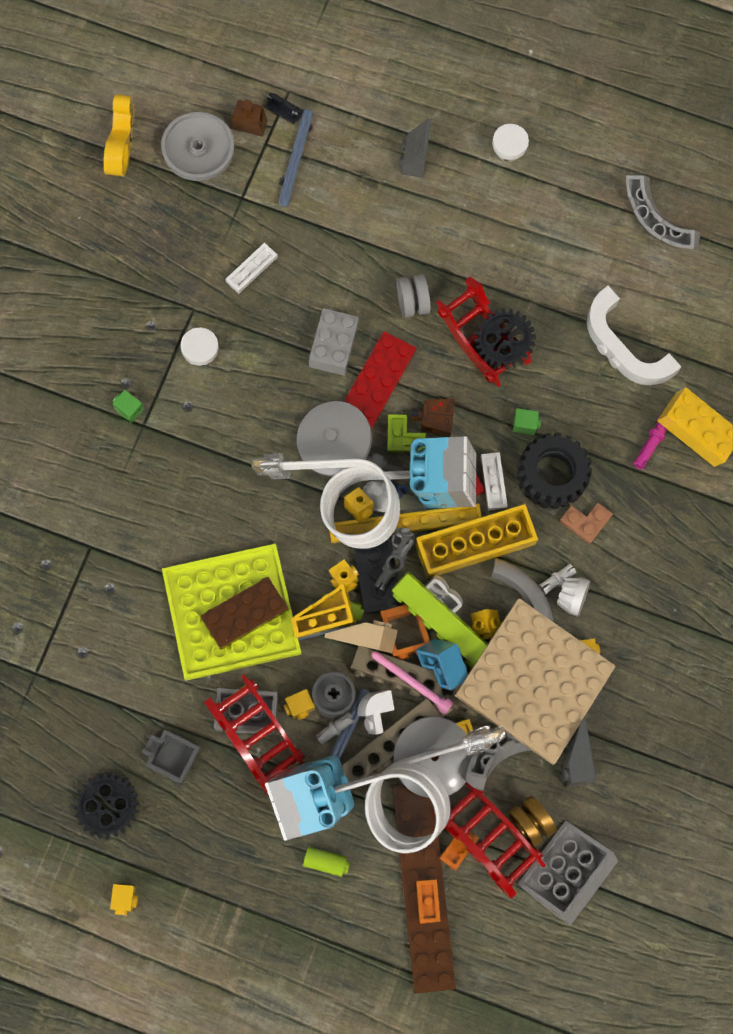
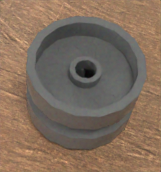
M330 672L323 674L316 680L312 690V702L315 710L321 716L328 719H338L346 714V712H350L355 701L356 691L354 684L342 673ZM332 693L336 694V699H332L330 695Z

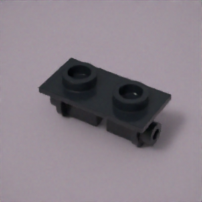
M276 93L268 94V101L264 107L294 125L303 113V110Z

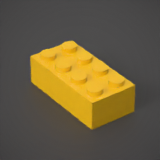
M686 387L675 393L657 420L714 467L725 463L733 451V425Z

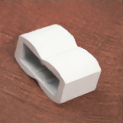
M435 575L426 583L425 586L454 613L462 607L463 600L455 590L450 589L442 577Z

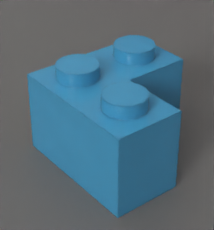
M433 639L416 649L422 667L434 670L441 688L452 690L466 679L468 675L467 667L463 663L460 655L461 650L456 643Z

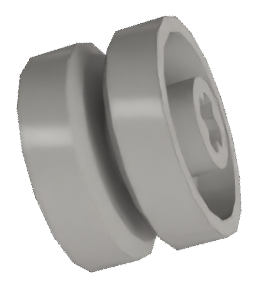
M424 274L413 275L411 282L407 276L397 278V295L403 318L413 317L415 308L419 315L429 314L431 310L430 296Z

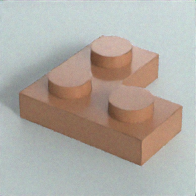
M599 503L596 504L587 517L571 506L559 522L590 545L613 514Z

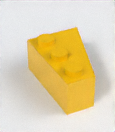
M345 584L340 585L331 593L291 618L296 638L300 639L356 623Z

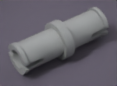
M346 712L336 721L332 720L329 726L316 734V737L324 745L325 742L335 735L339 736L341 731L355 723V720L349 712Z

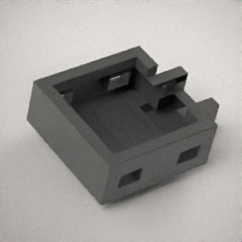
M165 729L160 738L151 734L150 740L142 751L144 755L150 757L145 766L183 785L201 748Z

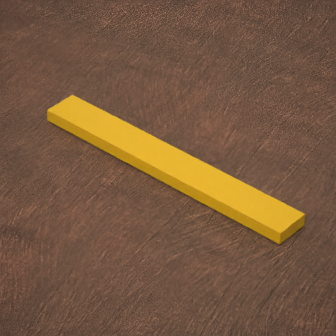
M476 504V507L441 508L403 513L399 515L397 526L392 534L396 533L397 528H410V532L413 533L449 528L482 518L480 505ZM384 516L367 518L360 522L349 520L334 522L336 530L340 533L359 535L374 529ZM329 530L331 543L341 542Z

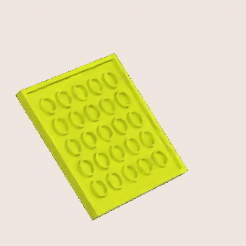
M276 543L162 568L185 681L301 655L299 640L295 636L291 620L293 615ZM269 577L289 611L220 650L200 616Z

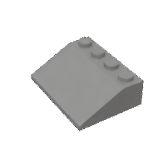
M565 821L541 852L543 855L541 859L546 866L542 868L538 863L534 862L519 881L518 886L571 926L617 864L618 859L611 850Z

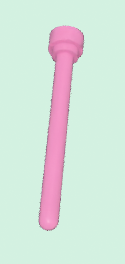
M372 652L371 656L373 659L437 704L438 711L446 715L454 703L452 700L439 697L379 652Z

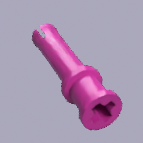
M658 421L654 428L650 429L648 440L633 462V465L640 470L644 469L659 442L665 439L668 429Z

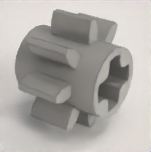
M397 528L396 533L391 535L392 545L398 547L404 535L409 537L408 541L410 539L415 541V534L410 532V528Z

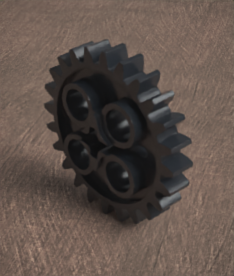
M503 308L501 314L495 310V316L488 313L489 319H482L484 325L478 324V328L481 331L475 332L476 336L480 337L475 339V343L479 344L476 346L477 351L482 350L479 353L480 357L485 356L484 361L486 363L491 360L490 365L492 367L497 363L498 369L502 367V364L505 365L506 369L509 368V364L516 368L515 362L517 361L522 365V358L529 359L527 352L533 353L530 346L536 345L534 341H531L536 339V335L531 334L535 331L534 327H529L532 324L531 321H526V315L520 318V311L513 314L512 309L509 310V313H506ZM502 323L510 324L507 329L500 328ZM518 334L523 335L521 341H515L514 337ZM490 337H497L496 342H487ZM502 337H505V338L508 337L509 340H508V341L502 340ZM509 348L511 352L508 355H502V350Z
M104 772L103 778L96 774L95 781L88 778V786L83 783L81 784L84 791L77 790L81 797L74 798V801L79 803L78 806L73 807L74 810L79 811L75 818H81L78 825L85 824L86 826L83 829L85 832L91 829V836L98 832L99 839L103 837V834L106 835L107 839H110L111 833L117 838L118 831L125 834L124 827L132 828L129 822L130 820L137 821L133 814L140 812L135 809V806L140 805V802L134 801L139 795L137 793L132 794L135 787L131 786L128 788L130 781L126 780L123 783V776L120 775L116 779L115 773H112L110 778H108L106 772ZM106 786L111 787L110 795L103 797L101 790ZM96 793L106 803L110 802L109 805L117 813H119L121 817L117 818L108 809H104V805H102L97 799H95L93 797V794ZM124 799L126 807L123 810H118L116 803ZM91 802H96L98 805L94 812H89L87 809L88 804ZM111 815L112 823L104 826L102 822L104 816Z

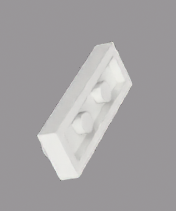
M262 244L225 279L226 283L239 294L275 261L278 255L268 245Z
M500 452L481 454L488 511L507 509Z

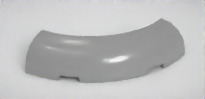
M627 175L626 187L628 198L641 224L656 238L668 244L681 248L696 249L699 243L700 232L679 228L660 213L652 198L650 178L645 175Z
M495 558L491 578L502 581L517 590L528 605L554 622L549 603L536 582L518 567Z
M502 730L501 734L493 740L483 742L472 756L466 773V781L472 787L484 791L487 778L501 761L511 755L531 749Z

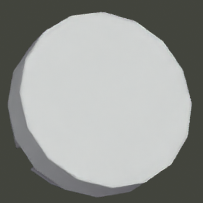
M504 124L495 131L492 145L495 153L501 160L504 161L505 159L508 162H512L523 156L527 151L529 138L526 131L519 125Z
M201 327L193 328L182 337V355L189 363L198 366L207 365L217 356L219 350L218 341L210 330Z
M565 578L562 590L558 596L557 605L570 615L579 617L587 596L590 580L585 578Z

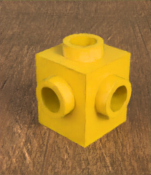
M345 559L328 570L332 577L330 581L335 589L345 584L347 591L350 592L357 586V576L359 573L353 565L349 566Z
M485 609L471 614L472 629L484 640L492 639L501 625L498 610Z

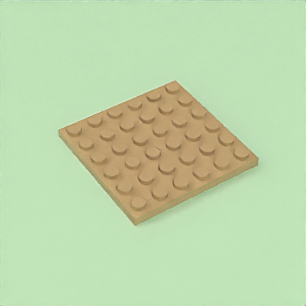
M518 598L454 696L554 765L611 675L615 665Z

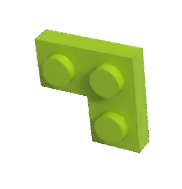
M388 414L387 453H411L412 442L419 438H426V433H407V415Z

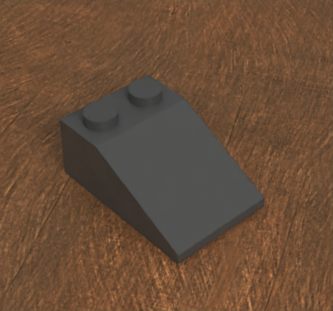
M429 118L407 134L406 141L403 140L401 151H404L405 154L404 157L400 156L399 167L402 168V175L423 178L431 119Z
M586 720L580 722L573 734L562 767L563 771H560L561 781L565 783V787L588 785L596 780Z

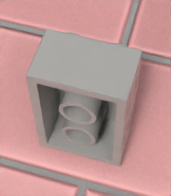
M323 308L309 357V367L345 376L359 325V317Z
M217 688L216 703H221L237 692L238 689ZM257 691L276 718L278 693ZM249 692L226 708L223 715L227 721H233L258 704L252 693ZM262 710L240 725L235 732L255 734L271 723V720ZM215 720V731L226 732L222 730L220 725ZM275 730L268 735H275Z

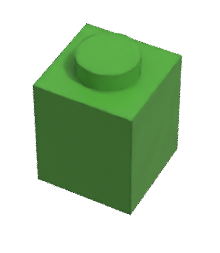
M126 390L118 393L113 400L114 410L131 423L144 410L142 402Z
M516 408L512 432L534 435L541 425V418H538L539 412Z

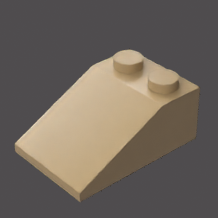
M374 620L373 624L362 623L325 633V638L392 653L398 630L391 629V624Z

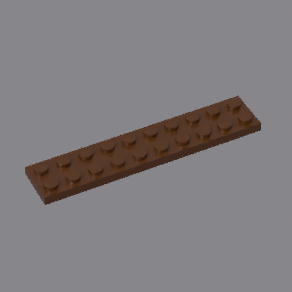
M405 785L392 786L397 831L408 837H423L433 833L436 826V818L433 815L435 809L431 799L413 793ZM437 836L424 849L411 853H399L414 994L456 989L442 864L439 859L441 856ZM437 880L441 922L419 924L416 881Z

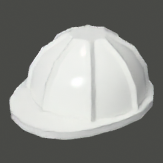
M381 480L368 482L362 491L374 502V511L386 512L388 492L385 482Z

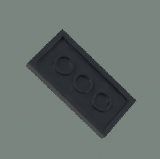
M391 536L382 544L372 548H353L356 568L359 573L358 580L364 614L377 613L402 606V602L400 603L393 597L394 592L392 591V588L398 582L397 574L395 577H392L385 591L379 589L382 583L379 587L374 586V583L383 571L382 567L385 564L386 558L393 551ZM391 558L389 561V566L392 569H396L395 558Z

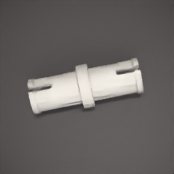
M570 563L559 572L552 573L550 578L538 585L541 590L543 589L544 595L555 587L562 586L565 578H570L577 574L575 568L571 569L573 566Z

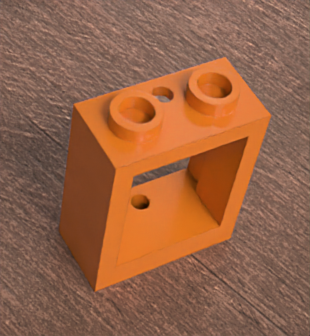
M406 604L381 611L379 616L381 622L389 624L388 621L412 615V613L407 609L408 605ZM418 614L416 619L424 643L397 650L394 644L393 652L391 653L392 657L405 660L411 654L416 653L418 656L416 649L430 641L426 627L421 622L423 619Z

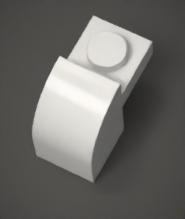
M391 690L369 693L360 701L358 716H365L364 724L368 734L383 733L380 713L394 710Z

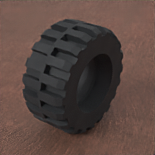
M548 433L544 434L543 438L538 436L526 446L518 462V471L516 473L519 480L518 485L520 489L525 490L523 494L526 498L530 496L532 503L536 505L539 502L542 504L541 507L546 509L548 506H552V509H558L559 506L564 508L569 506L571 502L574 503L578 500L588 486L592 474V468H590L591 459L589 457L586 458L588 452L585 448H580V442L577 440L576 442L571 441L572 437L568 435L565 438L561 437V433H555L554 436ZM546 457L561 459L570 469L571 478L569 482L560 486L546 483L537 472L538 462Z

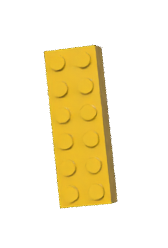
M526 504L417 537L415 539V547L426 579H429L435 575H442L534 546L538 541V537Z

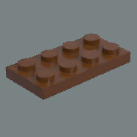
M266 577L202 614L200 617L216 644L222 650L289 611L270 578Z

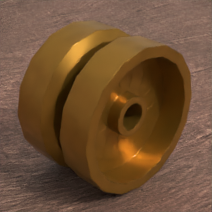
M530 795L522 801L523 809L515 806L507 813L516 829L535 848L543 842L542 835L548 838L557 832V828L544 807L535 797Z

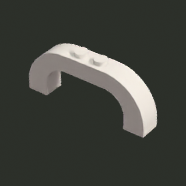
M609 286L605 287L595 297L587 316L588 332L593 342L597 345L598 351L609 359L612 367L617 368L626 378L635 383L657 385L674 377L681 369V366L670 354L656 363L641 362L610 330L606 323V314L618 305L620 298Z

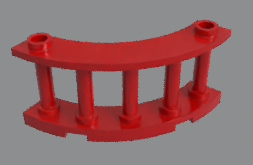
M470 276L465 280L466 292L447 306L440 300L436 301L438 306L437 313L444 319L451 334L465 354L484 374L487 382L500 387L498 375L506 370L505 365L502 364L500 369L497 367L493 370L484 361L485 356L480 357L472 348L475 339L480 337L474 334L469 339H466L460 330L463 325L478 314L487 320L489 319L488 313L495 316V313L492 314L488 308L490 302L483 290L482 284ZM471 297L475 303L474 309L458 321H455L451 311ZM502 323L500 328H505V325ZM502 337V340L508 341L509 338ZM528 352L527 355L529 359L527 360L525 358H522V362L526 366L532 362L530 353Z
M243 674L241 678L245 683L244 687L221 703L217 702L215 704L211 697L204 703L222 730L226 731L225 733L246 762L256 781L264 792L268 794L265 783L296 761L300 765L304 764L303 759L305 756L299 748L295 749L279 722L256 691L258 686L254 680H248ZM251 692L258 704L235 720L227 721L223 715L225 709ZM264 710L271 723L247 740L243 739L241 741L235 732L238 730L237 728ZM277 729L283 741L259 758L255 757L253 759L248 752L251 746ZM287 747L292 753L290 757L270 771L262 773L260 769L263 767V764Z
M466 781L465 785L470 792L450 810L449 820L445 829L456 840L459 839L466 846V850L478 863L481 862L487 869L486 872L499 889L512 899L517 894L512 887L514 885L513 882L534 862L544 868L546 864L541 859L543 855L536 847L533 849L504 814L483 795L484 791L472 787ZM475 798L485 805L464 826L458 827L453 822L454 818ZM489 812H492L501 823L480 843L477 842L475 844L468 837L469 832ZM508 829L517 840L496 860L490 861L484 854L486 852L485 849ZM523 847L529 856L509 876L504 877L500 872L501 866Z

